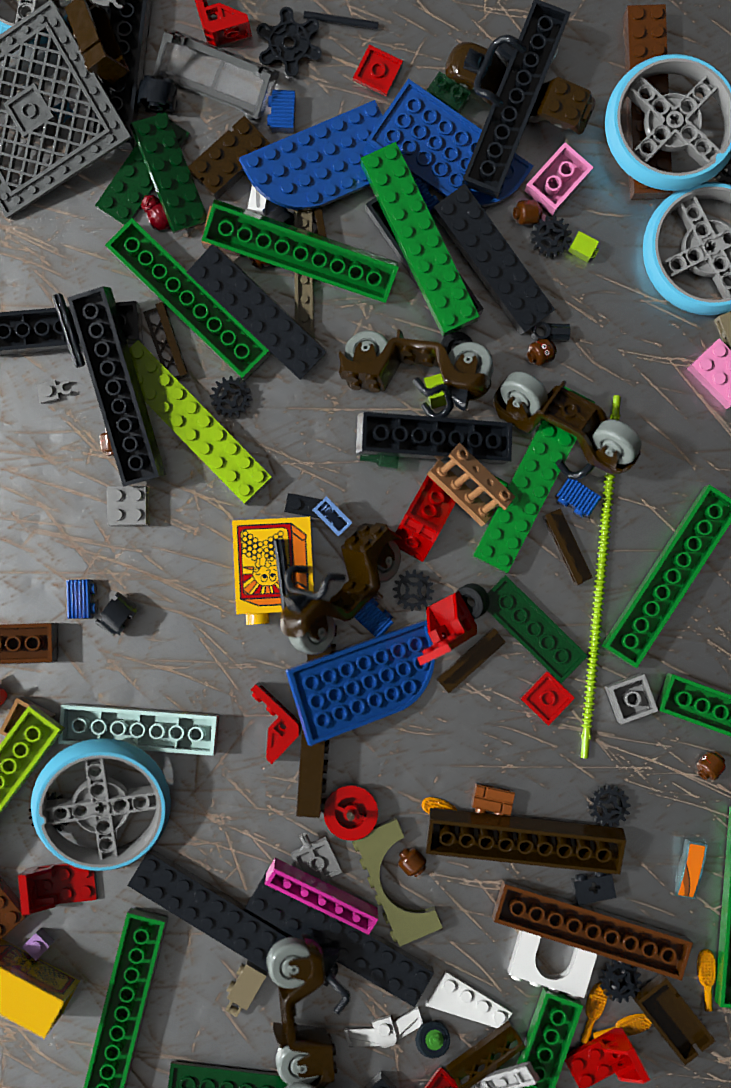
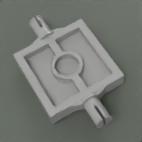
M306 832L301 834L299 837L303 846L291 852V857L296 867L331 885L330 879L342 873V869L327 837L311 842Z

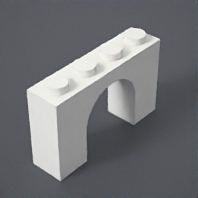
M519 930L508 966V973L511 975V978L516 981H522L523 979L530 981V984L536 987H541V985L549 987L548 989L555 993L562 991L574 999H578V997L585 998L597 954L574 948L571 962L567 969L560 974L548 975L541 972L535 964V956L541 937Z

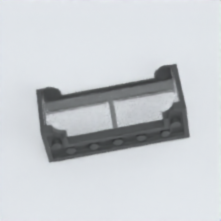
M173 30L163 34L152 76L160 80L165 78L172 79L176 85L241 110L247 119L255 121V119L261 118L268 103V96H271L279 76V71Z

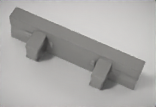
M523 1062L512 1067L494 1070L473 1087L522 1088L537 1084L540 1078L530 1062Z

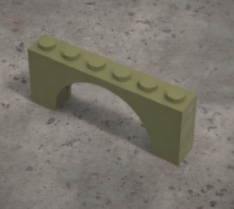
M394 817L376 825L367 836L352 841L356 852L360 851L362 858L359 860L363 870H368L370 876L367 879L370 887H375L377 892L375 895L376 901L379 906H383L385 911L382 913L386 924L390 923L392 931H390L391 937L394 942H398L399 946H402L443 927L434 906L425 909L404 907L393 901L382 886L380 880L382 860L390 847L404 838L397 817Z

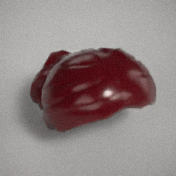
M146 195L142 200L141 208L147 213L150 225L158 231L169 229L170 225L159 198L155 195Z

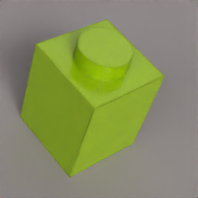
M579 231L568 253L588 263L590 258L594 259L597 255L599 241Z

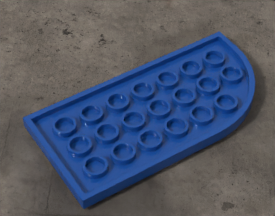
M408 78L367 138L366 143L379 150L396 142L411 174L419 177L422 182L444 197H447L462 186L463 177L482 129ZM515 153L498 198L471 188L468 189L481 207L497 204L507 199L520 187L534 165Z
M375 100L241 156L239 161L251 184L267 200L281 207L293 210L316 209L370 186L361 167V158L377 151L367 144L366 140L383 115Z
M422 620L286 669L309 746L400 712L412 705L422 695L430 682L435 659L420 665L417 660L418 657L423 655L422 651L433 644L428 635L427 620Z

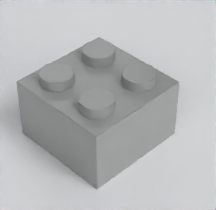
M107 486V525L149 526V487Z
M639 673L604 686L617 722L620 724L658 711L645 674Z

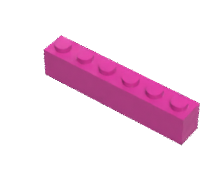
M277 858L273 860L266 872L265 885L368 935L378 921L377 907Z

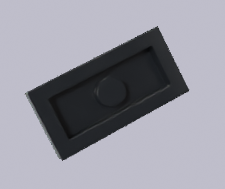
M288 493L284 512L320 519L313 509L322 499Z

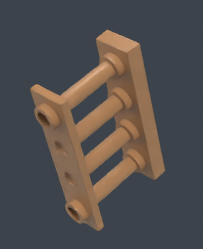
M460 443L448 455L451 460L446 464L438 460L427 473L481 527L494 514L492 509L500 505L505 510L515 498ZM456 465L465 472L459 478L451 471ZM470 478L479 485L473 491L465 484ZM486 492L493 500L486 504L478 496Z

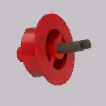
M353 785L340 787L328 797L325 803V823L328 829L340 839L348 841L359 840L367 836L377 823L378 807L376 801L367 790Z

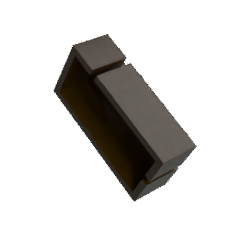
M73 0L65 7L67 20L72 26V34L78 42V49L84 58L86 69L90 73L98 75L102 80L114 84L129 72V68L106 10L96 3L93 4L91 0Z
M245 116L232 126V132L230 130L225 132L188 166L194 178L202 186L204 185V188L216 200L246 174L239 158L270 145V142Z
M659 974L641 988L640 992L635 993L634 1001L685 1066L699 1055L692 1046L696 1043L703 1052L716 1042L665 975Z

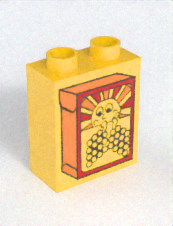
M311 517L232 521L236 614H246V625L269 624V613L282 612L274 550L275 539H284L288 567L291 565L308 566L307 573H293L292 581L294 586L315 592Z
M1 938L0 1015L45 1039L63 1015L80 980L39 958L35 960L28 952Z

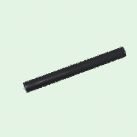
M304 11L303 19L314 18L317 21L378 30L379 22L310 11Z

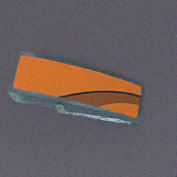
M685 839L683 855L680 857L675 896L695 899L706 858L708 844L705 842Z

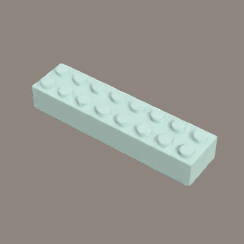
M65 703L61 705L60 724L65 729L58 737V744L73 745L85 740L107 738L127 742L145 751L214 756L217 746L219 715Z

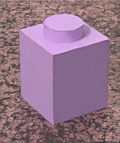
M40 928L23 945V948L37 960L54 943V940Z

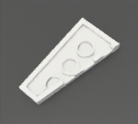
M446 970L426 1002L428 1007L495 1028H499L507 1022L512 1015L511 1010Z

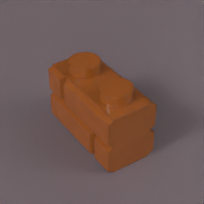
M475 783L471 806L478 813L486 814V811L494 812V815H511L515 792Z

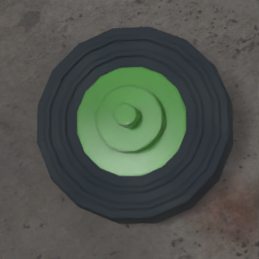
M427 1022L420 1026L416 1033V1047L425 1057L431 1059L439 1058L449 1049L450 1034L441 1023Z

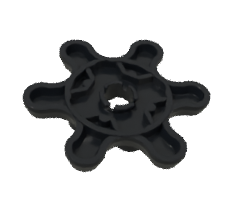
M283 7L280 10V22L278 25L270 26L267 23H260L257 26V34L267 39L269 43L268 48L260 53L259 60L263 65H269L275 60H281L285 64V73L293 77L299 72L298 62L301 58L307 57L316 61L322 56L321 49L310 42V36L319 29V22L314 18H310L305 23H297L293 18V10L290 7ZM293 39L295 42L293 47L284 45L285 40Z

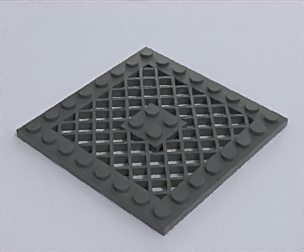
M49 0L0 34V62L4 60L3 66H0V69H2L0 77V107L2 98L8 100L3 103L6 110L0 109V112L6 113L5 123H0V126L4 127L2 138L0 137V208L8 219L133 138L98 76L86 69L84 58L78 49V42L53 0ZM41 36L48 37L47 48L39 46ZM35 38L34 45L28 44V42ZM53 42L55 43L59 51L52 50ZM26 47L33 48L31 59L24 57ZM19 49L18 55L12 54ZM38 50L46 52L44 62L37 60ZM51 53L58 55L57 65L49 63ZM10 57L17 59L16 69L8 68ZM63 59L69 68L62 67ZM23 60L30 62L28 72L21 71ZM36 64L43 65L41 76L34 74ZM48 67L55 68L54 79L46 77ZM61 70L68 72L66 82L59 80ZM8 71L15 73L13 83L6 82ZM20 74L27 76L25 86L18 85ZM73 76L79 85L72 84ZM33 77L40 79L39 87L36 83L32 84ZM45 81L53 82L51 93L44 91ZM58 84L65 85L63 96L56 94ZM5 85L12 86L10 97L3 95ZM71 87L78 89L76 99L69 98ZM17 88L24 89L16 95ZM83 93L86 96L88 102L82 101ZM44 95L50 96L49 103L46 101ZM55 97L63 99L61 110L53 108ZM68 101L75 102L73 113L66 111ZM81 104L88 106L86 116L79 115ZM93 110L97 115L98 119L91 118ZM53 111L60 113L58 123L51 122L56 118ZM65 114L73 116L71 126L63 125ZM11 118L15 123L16 127L10 126ZM78 118L85 119L83 130L76 128ZM90 121L98 123L96 133L89 132ZM50 125L57 126L55 137L48 135ZM43 127L42 134L36 132ZM62 128L70 130L68 140L60 139ZM9 129L16 130L14 141L7 139ZM75 131L82 133L80 143L73 142ZM21 135L23 138L28 137L27 144L20 143ZM34 135L41 137L39 147L32 146ZM87 135H92V136H94L93 138H91L90 140H88V141L86 142V140H87ZM47 138L54 140L52 151L45 149ZM6 142L13 144L11 154L4 153ZM59 142L67 143L65 154L57 152ZM19 145L26 147L24 158L17 156ZM72 145L79 146L71 152ZM31 149L39 150L37 161L29 159ZM44 152L51 153L49 164L42 163ZM57 155L63 157V158H61L60 160H58L57 162H55ZM4 156L11 157L9 168L2 166ZM16 159L23 160L21 171L14 169ZM29 162L36 164L34 174L27 173ZM41 165L48 167L40 172ZM1 169L8 171L7 178ZM13 172L20 174L19 184L11 183ZM26 176L33 177L27 182H25Z

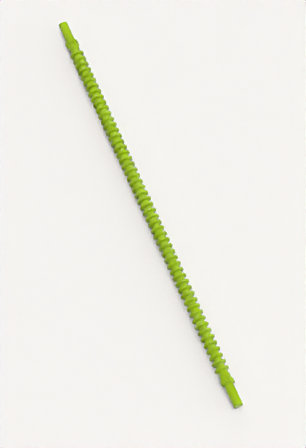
M619 395L613 396L611 420L619 421L621 417V396ZM609 473L604 475L606 480L603 481L606 485L603 486L605 491L602 492L605 496L602 497L604 502L601 503L604 507L601 508L603 513L600 514L603 518L600 519L602 525H599L602 529L599 530L601 536H598L601 540L598 541L600 547H597L600 551L597 552L599 558H596L599 562L596 563L598 569H595L598 573L595 574V577H597L595 582L597 584L594 586L596 591L593 593L596 595L593 597L595 602L592 603L594 604L592 608L594 613L591 614L593 615V619H591L593 624L590 625L592 626V630H590L592 635L589 636L591 638V641H589L591 646L588 647L590 649V652H588L590 657L587 658L589 660V663H587L589 668L586 669L588 671V674H586L588 679L585 680L587 682V685H585L587 691H584L586 693V696H584L586 702H583L585 704L583 708L585 713L582 714L584 715L582 719L584 724L581 725L583 727L581 734V758L586 759L589 756V745L592 739L591 728H593V725H591V722H594L592 711H595L593 700L596 699L594 697V694H596L594 689L597 688L595 686V683H597L595 678L598 677L596 675V672H598L596 667L599 666L597 664V661H599L597 656L600 655L598 653V650H600L598 645L601 644L599 642L601 638L599 634L602 633L600 622H603L601 611H604L602 600L605 599L603 597V594H605L603 589L606 588L604 586V583H606L604 578L607 577L605 575V572H607L605 567L608 566L606 564V561H608L606 556L609 555L607 553V550H609L607 545L610 544L608 542V539H610L608 534L611 533L609 531V528H611L609 523L612 522L610 520V517H612L610 512L613 511L611 509V506H613L611 501L614 500L612 498V495H614L612 490L615 489L613 487V484H615L613 479L616 478L614 474Z

